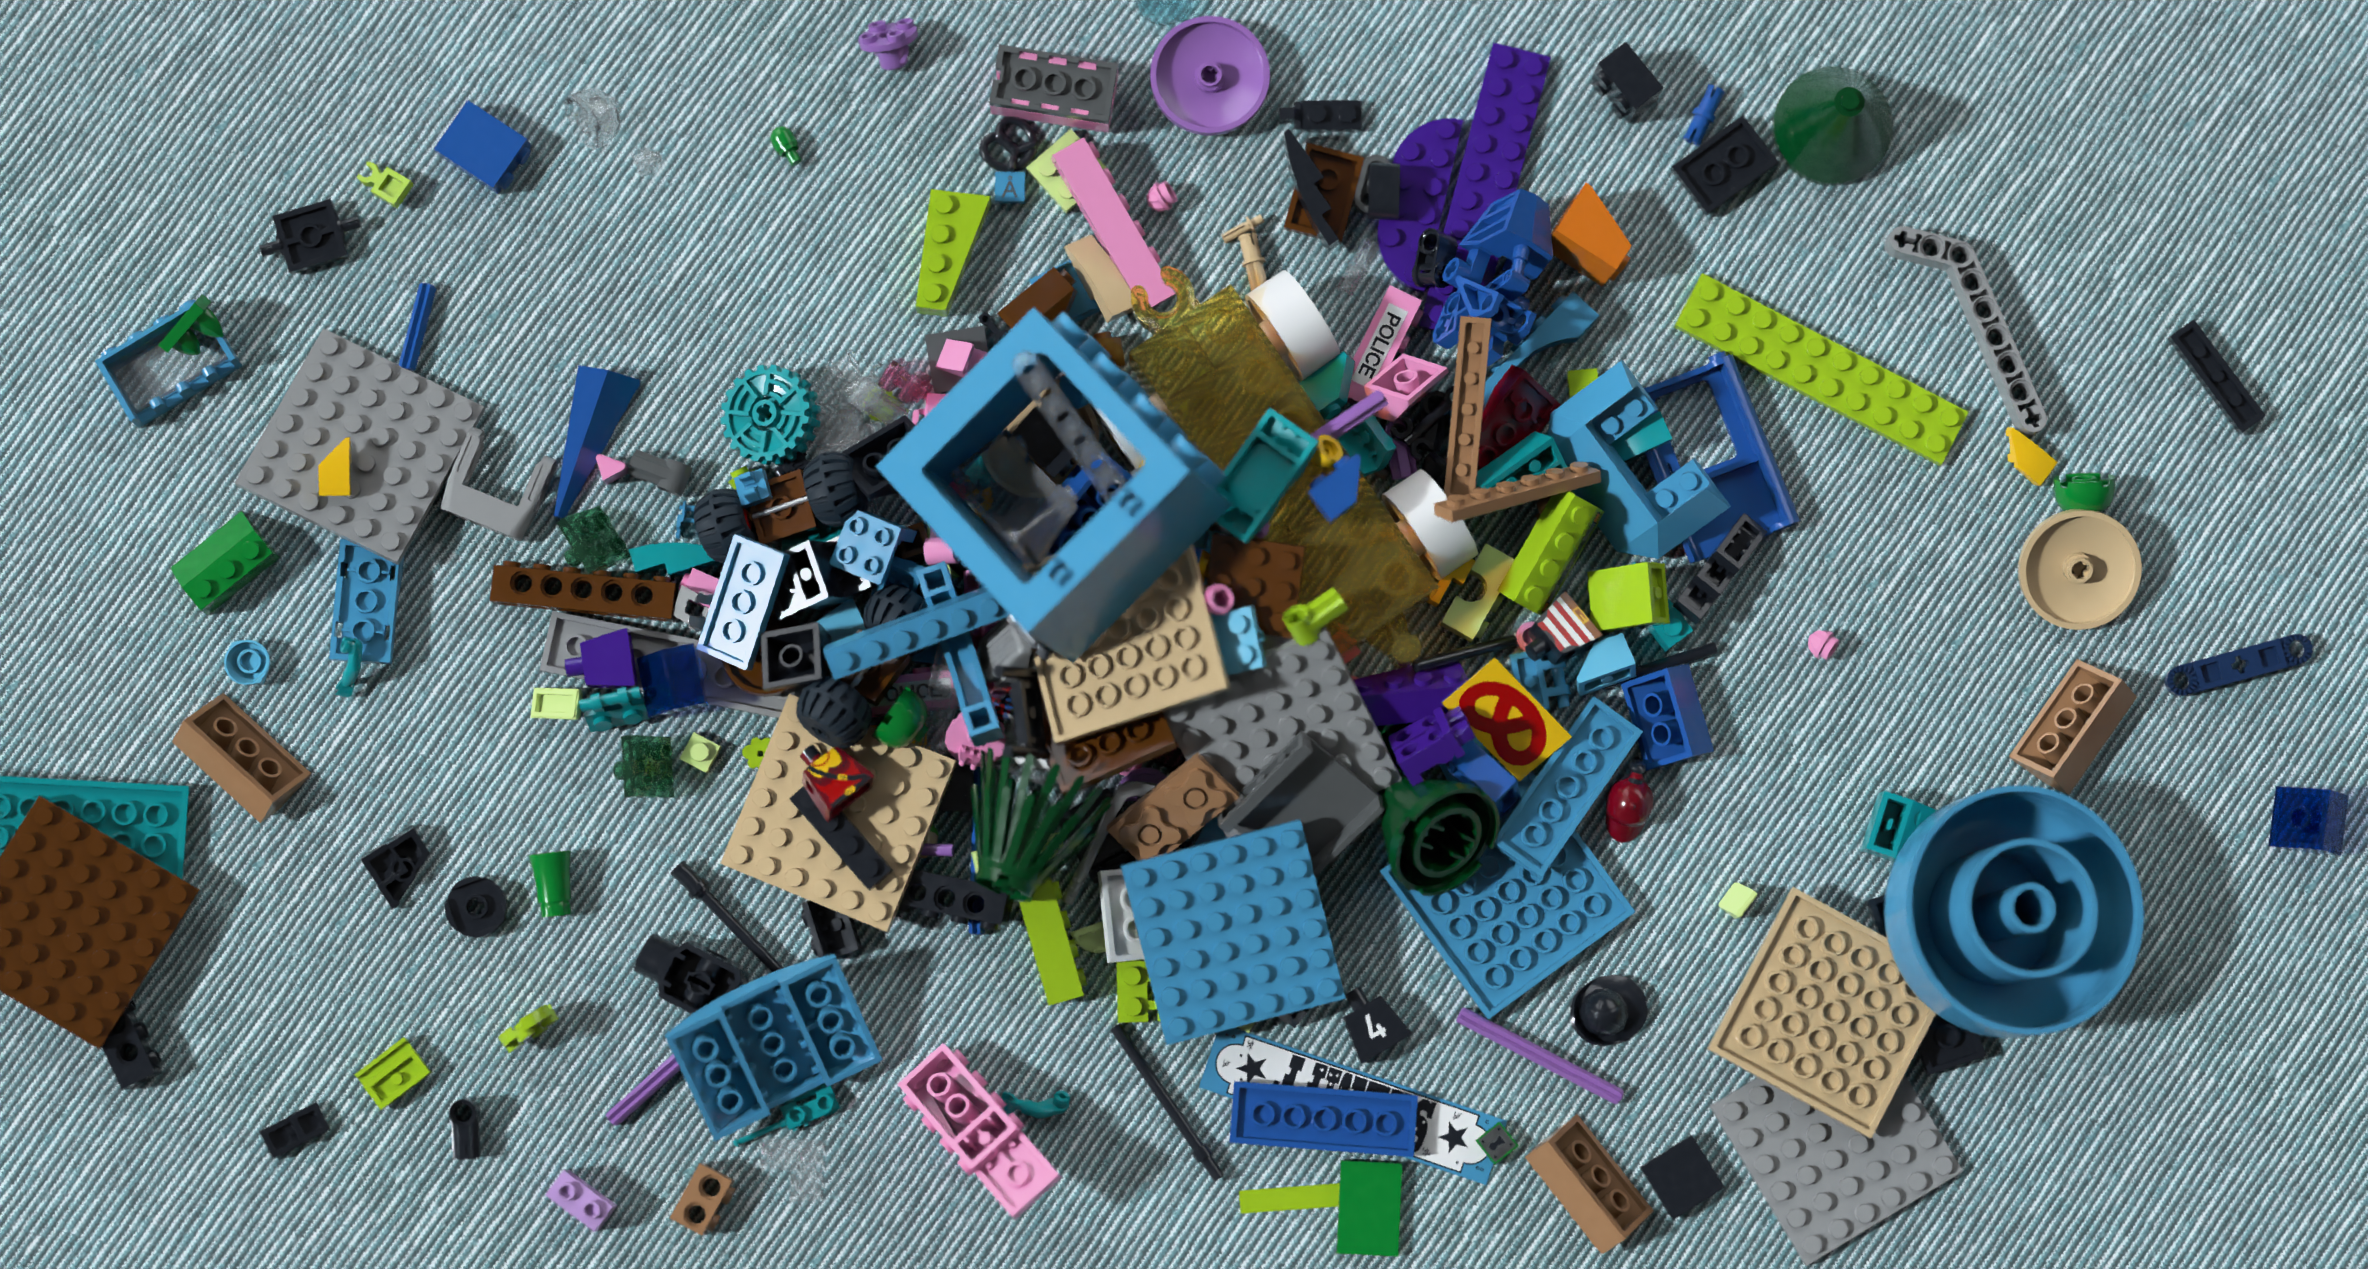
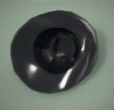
M1620 975L1601 976L1584 985L1573 997L1570 1009L1571 1026L1582 1039L1597 1046H1608L1627 1041L1643 1027L1648 1014L1646 997L1640 987L1630 978Z

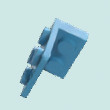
M857 510L851 518L845 521L830 564L875 584L883 585L897 546L901 544V541L913 543L917 531L869 511Z

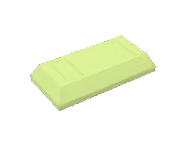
M534 688L530 718L578 720L581 717L579 700L583 699L582 690Z

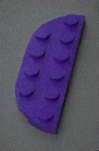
M1445 118L1430 121L1413 130L1402 141L1392 164H1400L1398 220L1379 219L1377 244L1380 256L1387 268L1392 273V276L1401 284L1423 294L1425 287H1417L1412 279V269L1417 255L1418 240L1426 229H1439L1463 124L1462 119Z

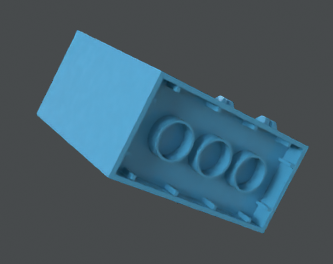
M1033 307L876 467L1027 634L1074 663L1231 504L1216 489L1227 476L1202 451L1199 452L1186 439L1188 435L1163 410L1160 411L1148 399L1149 395L1127 372L1122 371L1110 359L1111 355L1086 330L1083 331L1064 311L1051 322ZM1063 372L1143 456L1144 466L1033 576L949 484L980 454L979 452L986 448Z

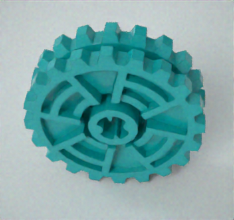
M771 364L770 368H767L766 365H758L755 372L752 369L744 371L745 377L743 379L737 377L733 381L735 387L733 390L727 389L725 395L728 397V401L721 405V409L725 411V416L720 418L722 425L727 427L723 432L724 437L732 439L730 447L735 451L740 450V456L764 465H770L771 462H774L775 465H783L786 458L789 461L796 460V453L799 451L805 453L808 450L806 443L815 440L814 428L820 427L821 421L816 419V414L821 412V406L815 405V400L818 398L817 393L809 391L811 383L806 379L801 380L799 373L792 372L786 368H780L778 365Z

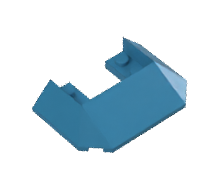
M1621 360L1550 413L1548 436L1554 438L1567 467H1570V464L1573 462H1586L1588 466L1601 471L1600 483L1571 491L1576 496L1605 511L1597 526L1614 549L1621 553L1659 559L1731 506L1696 458H1693L1648 492L1625 461H1623L1611 443L1659 408L1625 362Z

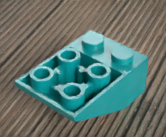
M1885 790L1878 793L1860 851L1894 862L1910 835L1923 821L1938 810Z

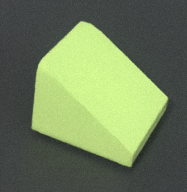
M1734 883L1719 902V907L1734 919L1741 918L1758 895L1754 890L1740 883Z

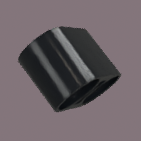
M1370 163L1368 219L1398 220L1400 164Z

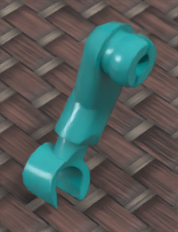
M343 637L340 651L345 654L349 653L348 662L343 671L342 679L335 687V689L339 690L334 695L351 697L354 683L361 670L363 645L359 639Z
M1003 1091L1001 1096L1002 1100L1007 1104L1002 1108L1006 1113L1010 1114L1017 1109L1022 1114L1037 1119H1044L1066 1112L1070 1101V1096L1065 1091H1057L1053 1098L1040 1102L1029 1099L1024 1101L1007 1091Z

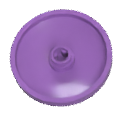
M1219 16L1195 17L1175 26L1158 44L1150 69L1152 93L1162 113L1179 128L1206 136L1226 134L1248 123L1262 107L1268 93L1270 81L1268 58L1259 40L1240 23Z

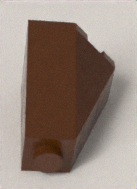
M1053 267L997 314L1011 329L1033 307L1053 322L1063 311L1067 315L1069 314L1078 293L1072 286L1076 283V280L1065 269L1059 272Z

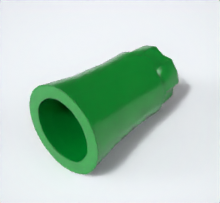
M571 850L528 855L534 874L538 903H541V916L553 917L571 914L569 901L572 899L570 888Z

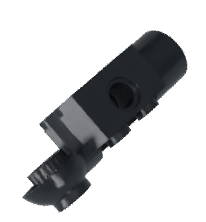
M653 933L644 944L634 967L635 972L658 983L659 998L691 1014L721 996L749 983L748 968L695 941H687L679 946L656 933Z

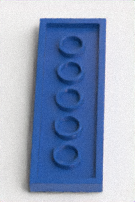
M1234 1081L1229 1143L1414 1157L1418 1095Z

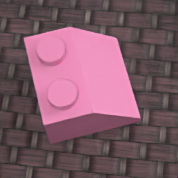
M1403 353L1366 383L1364 389L1366 397L1376 390H1380L1383 393L1388 404L1374 415L1394 423L1431 392L1449 372L1447 367Z

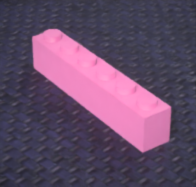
M1083 137L1053 154L1051 160L1102 248L1111 258L1138 303L1137 308L1142 315L1173 297L1175 294L1173 288L1176 285L1168 272L1163 273L1157 264L1161 260L1155 248L1146 245L1142 238L1146 234L1137 219L1132 221L1127 212L1130 210V206L1122 193L1117 195L1112 185L1115 183L1112 174L1107 167L1102 169L1097 160L1100 157L1097 148L1092 141L1087 143Z

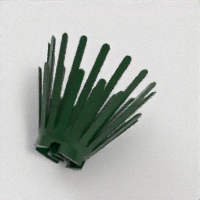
M989 747L987 750V761L985 753L981 750V799L979 798L978 786L974 783L973 789L971 788L978 871L975 881L996 894L1000 895L1003 892L1010 894V899L1031 902L1035 891L1097 836L1098 833H1093L1078 845L1091 831L1093 825L1113 805L1109 804L1113 797H1107L1055 854L1100 796L1103 788L1097 787L1091 793L1084 804L1069 818L1059 833L1052 838L1044 849L1085 780L1084 776L1079 775L1075 778L1065 797L1058 799L1055 804L1050 805L1039 827H1036L1060 772V765H1052L1041 793L1039 790L1034 789L1031 794L1026 795L1034 764V756L1032 754L1027 755L1014 801L1017 782L1013 778H1010L1008 782L1011 757L1003 755L996 805L998 771L993 767L994 751Z

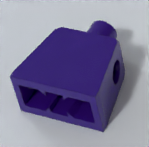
M628 628L580 643L581 657L565 659L567 677L584 675L585 684L589 688H621L627 686V689L639 687L632 636Z

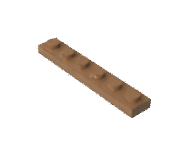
M1460 317L1444 494L1446 496H1463L1470 494L1473 489H1476L1491 318Z
M1573 462L1567 468H1551L1541 475H1525L1521 477V480L1515 482L1503 481L1497 483L1496 487L1489 489L1476 488L1470 494L1463 496H1447L1446 500L1434 503V515L1452 523L1600 483L1601 471L1588 466L1586 462Z

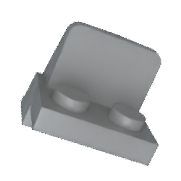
M1006 618L1001 619L980 639L977 649L985 680L987 682H994L995 688L1011 687V683L1017 682L1016 679L996 677L993 673L996 665L1036 668L1031 646L1017 632L1018 628H1013Z

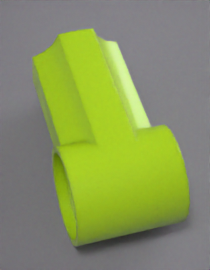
M1331 588L1308 605L1299 604L1289 608L1285 612L1283 620L1295 642L1299 646H1306L1314 643L1319 638L1318 634L1321 628L1348 611V608L1338 592Z

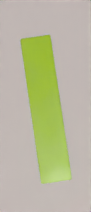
M1339 1183L1240 1190V1213L1338 1207Z

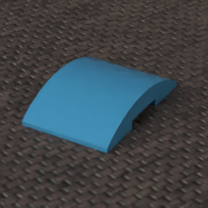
M835 954L797 963L753 980L707 1004L676 1025L665 1035L714 1141L771 1115L770 1109L825 1083L829 1087L882 1061V1057Z

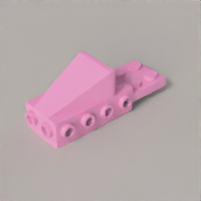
M942 1043L898 1083V1086L906 1094L903 1100L914 1112L919 1109L923 1113L924 1117L921 1121L932 1133L937 1130L943 1138L939 1142L951 1155L956 1152L961 1159L957 1163L969 1176L975 1173L1016 1220L1062 1177L1022 1132L1021 1129L1025 1127L1023 1122L1014 1112L1008 1115L1002 1109L1007 1105L995 1091L989 1094L984 1088L988 1082L977 1070L971 1073L967 1069L966 1065L970 1063L968 1059L958 1049L952 1052Z

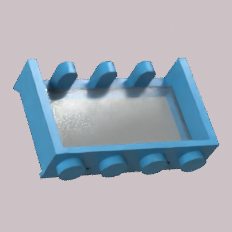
M194 299L183 303L179 307V311L174 314L158 318L153 322L154 326L144 332L137 331L127 338V342L119 347L113 346L101 353V357L95 360L127 417L138 428H141L243 366L225 336H207L194 330L192 327L189 329L195 334L199 342L201 352L199 355L183 354L173 348L167 353L158 346L196 301Z

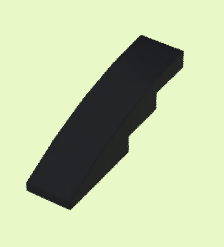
M1288 129L1284 132L1283 141L1289 171L1297 196L1312 228L1329 252L1338 245L1339 238L1324 219L1331 213L1330 205L1317 189L1318 186L1323 184L1324 177L1293 133Z
M1743 513L1672 606L1696 625L1713 602L1721 595L1734 575L1742 568L1767 531Z

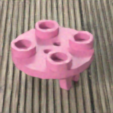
M961 712L948 726L945 743L948 751L959 761L960 766L966 764L970 765L972 770H976L977 767L981 766V750L985 753L987 761V750L991 747L994 751V762L999 760L1006 745L1005 727L1000 722L1005 738L975 748L969 737Z

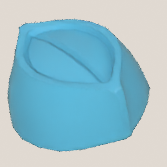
M254 640L232 642L224 659L226 673L231 680L238 684L265 685L270 667L269 654L266 648Z

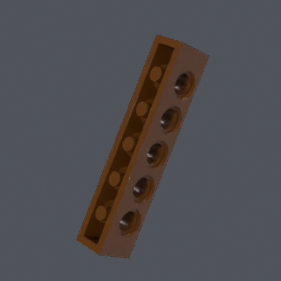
M503 561L502 565H494L490 601L496 605L675 623V616L672 613L678 597L679 587L676 583H671L672 578L664 576H654L653 581L641 580L642 575L634 573H623V578L611 577V572L604 570H593V575L581 574V569L574 567H563L562 572L552 571L550 565L533 564V568H522L520 562ZM524 577L531 578V588L526 592H519L517 588L519 580ZM554 580L561 581V591L556 595H549L547 588L550 582ZM584 583L591 584V595L587 598H579L577 594L578 588ZM615 586L621 587L623 591L621 598L617 601H610L607 596L608 591ZM645 589L651 590L653 593L652 600L647 604H640L638 602V594Z

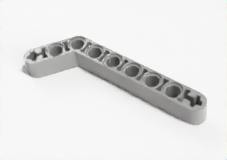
M1907 226L1896 227L1884 242L1886 253L1896 259L1946 271L2014 428L2026 437L2037 434L2047 423L2045 410L1973 247L1965 241ZM1898 237H1901L1902 243L1905 244L1902 248L1898 247V241H1896ZM1923 244L1933 245L1936 255L1929 256L1925 254ZM1952 251L1961 252L1964 255L1965 262H1955L1952 258ZM1965 278H1971L1975 281L1977 285L1975 291L1968 290L1964 286ZM1976 306L1986 307L1989 313L1988 318L1978 316ZM1988 333H1996L2000 337V345L1991 344L1988 340ZM2001 360H2007L2012 364V373L2002 371L2000 368ZM2013 387L2023 390L2024 400L2020 401L2013 397ZM2029 404L2030 407L2027 410L2025 408L2020 412L2019 409ZM2034 418L2036 423L2034 425H2027L2025 419Z

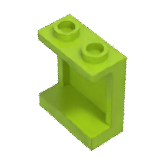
M1643 562L1587 572V590L1591 610L1590 621L1600 632L1611 633L1614 630L1643 625L1670 624L1665 563Z

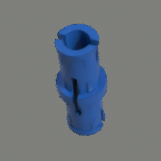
M1708 84L1699 106L1694 108L1692 112L1694 117L1682 138L1690 144L1693 141V145L1698 147L1701 145L1709 124L1714 123L1716 118L1714 114L1725 94L1724 90L1719 87L1715 90V86Z

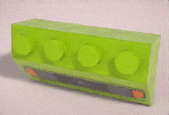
M1569 491L1552 495L1497 591L1532 612L1542 615L1551 606L1605 511Z

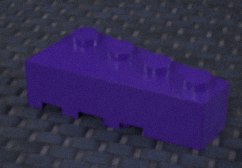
M1457 661L1420 672H1415L1411 665L1353 680L1376 726L1416 722L1425 716L1434 715L1433 710L1440 706L1444 713L1449 712L1442 702L1469 679L1460 662Z

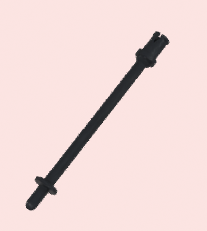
M685 860L672 870L670 874L689 892L688 896L692 900L694 898L701 900L771 972L784 968L709 891V882L705 878L702 880L686 864Z

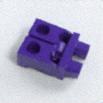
M1440 706L1433 710L1434 715L1425 716L1388 737L1398 764L1412 786L1424 781L1421 773L1436 764L1449 762L1453 759L1454 755L1457 759L1465 755L1462 746L1476 738L1460 706L1447 713H1444Z

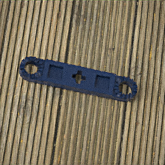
M2293 634L2179 665L2167 672L2164 680L2165 687L2172 695L2181 697L2300 665L2311 658L2313 645L2306 636ZM2293 641L2303 645L2304 653L2300 658L2291 656V653H2289L2290 650L2288 648ZM2235 657H2238L2239 661H2245L2246 667L2242 668V673L2238 669L2233 670L2232 664L2236 662ZM2176 673H2183L2187 676L2189 683L2185 689H2178L2173 684Z

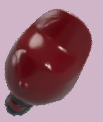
M1639 756L1634 757L1629 762L1630 773L1616 781L1610 788L1607 796L1606 828L1610 836L1621 843L1629 842L1640 834L1653 807L1654 796L1651 788L1643 778L1647 767Z

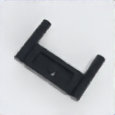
M996 665L993 669L996 677L1017 680L1016 683H1011V702L1014 709L1015 734L1018 745H1005L1003 755L1011 758H1026L1027 755L1032 754L1034 759H1048L1050 752L1045 747L1046 739L1040 688L1037 682L1039 678L1036 668Z

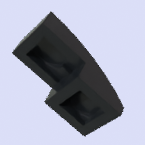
M317 1102L259 1131V1134L272 1160L329 1131L330 1127Z

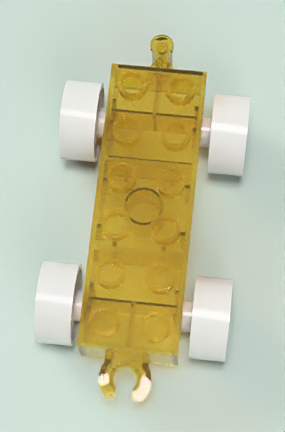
M1164 266L1160 271L1162 283L1170 287L1177 296V302L1171 310L1167 312L1154 310L1150 306L1146 290L1140 285L1132 288L1131 308L1140 324L1149 330L1153 336L1129 351V365L1150 394L1148 399L1160 411L1163 410L1188 435L1186 439L1190 443L1195 441L1199 451H1202L1222 472H1224L1269 408H1272L1309 435L1327 424L1297 379L1300 381L1306 379L1339 355L1340 350L1332 332L1312 300L1287 271L1282 270L1245 295L1249 310L1231 284L1201 304L1194 295V288L1190 279L1182 271L1171 266ZM1090 401L1089 405L1095 414L1099 427L1130 472L1139 468V465H1142L1144 460L1143 456ZM1336 439V441L1340 444V446H1341V448H1342V451H1343L1342 457H1344V456L1347 455L1348 453L1345 451V449L1343 448V446L1341 445V443L1339 442V440ZM1310 461L1303 475L1288 489L1280 500L1272 518L1268 521L1270 524L1269 533L1263 539L1306 545L1299 604L1308 605L1331 588H1334L1345 602L1348 611L1326 625L1342 658L1364 643H1367L1387 656L1390 663L1395 667H1408L1419 656L1421 642L1415 634H1409L1405 616L1435 596L1439 586L1432 576L1437 580L1443 579L1477 556V546L1463 520L1452 523L1434 515V503L1446 500L1447 496L1422 469H1419L1382 494L1385 507L1359 471L1355 506L1330 525L1307 495L1308 491L1311 490L1309 484L1321 474L1327 477L1336 469L1333 466L1329 468L1321 465L1315 466ZM1264 635L1265 641L1262 642L1263 650L1266 652L1293 639Z

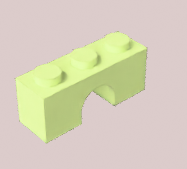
M1486 543L1469 574L1477 577L1483 583L1484 596L1475 602H1468L1456 596L1440 626L1470 643L1475 636L1481 639L1489 625L1488 622L1484 621L1490 610L1495 613L1504 598L1499 595L1500 592L1497 590L1515 559Z

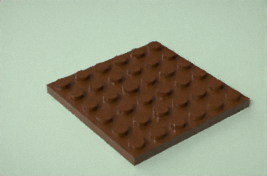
M39 796L0 856V992L101 1050L201 890Z

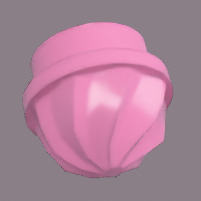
M1167 181L1161 184L1158 182L1153 184L1147 194L1149 207L1158 212L1172 209V205L1178 201L1175 191Z
M1215 584L1208 587L1204 593V598L1211 614L1223 615L1231 610L1234 596L1227 586Z
M1818 630L1811 634L1808 639V648L1817 659L1822 657L1825 660H1829L1839 644V639L1835 638L1834 633L1831 631Z

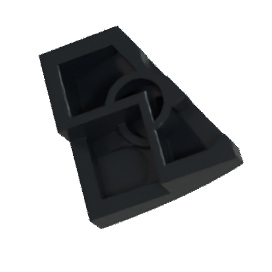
M413 825L362 856L360 860L376 882L391 908L395 909L400 904L401 898L409 885L412 884L416 873L421 865L424 864L430 852Z

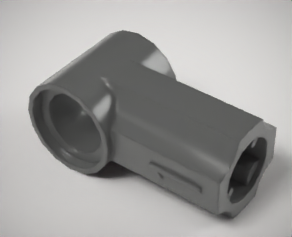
M636 449L629 463L627 474L655 484L657 488L682 497L693 468L672 459H667L666 461Z

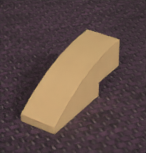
M1092 235L1064 246L1090 300L1095 299L1107 323L1135 310L1138 303L1111 258Z

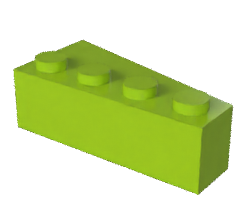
M931 189L915 306L918 314L948 316L961 279L972 256V251L991 208V196Z
M1051 878L1035 891L1031 902L1019 901L1048 1006L1084 996L1082 987L1087 986L1083 968H1076L1074 958L1079 957L1075 939L1069 940L1066 929L1071 928L1067 910L1060 911L1058 900L1063 899L1059 882H1052Z

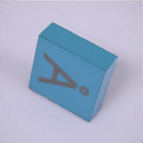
M995 172V203L1025 204V172Z

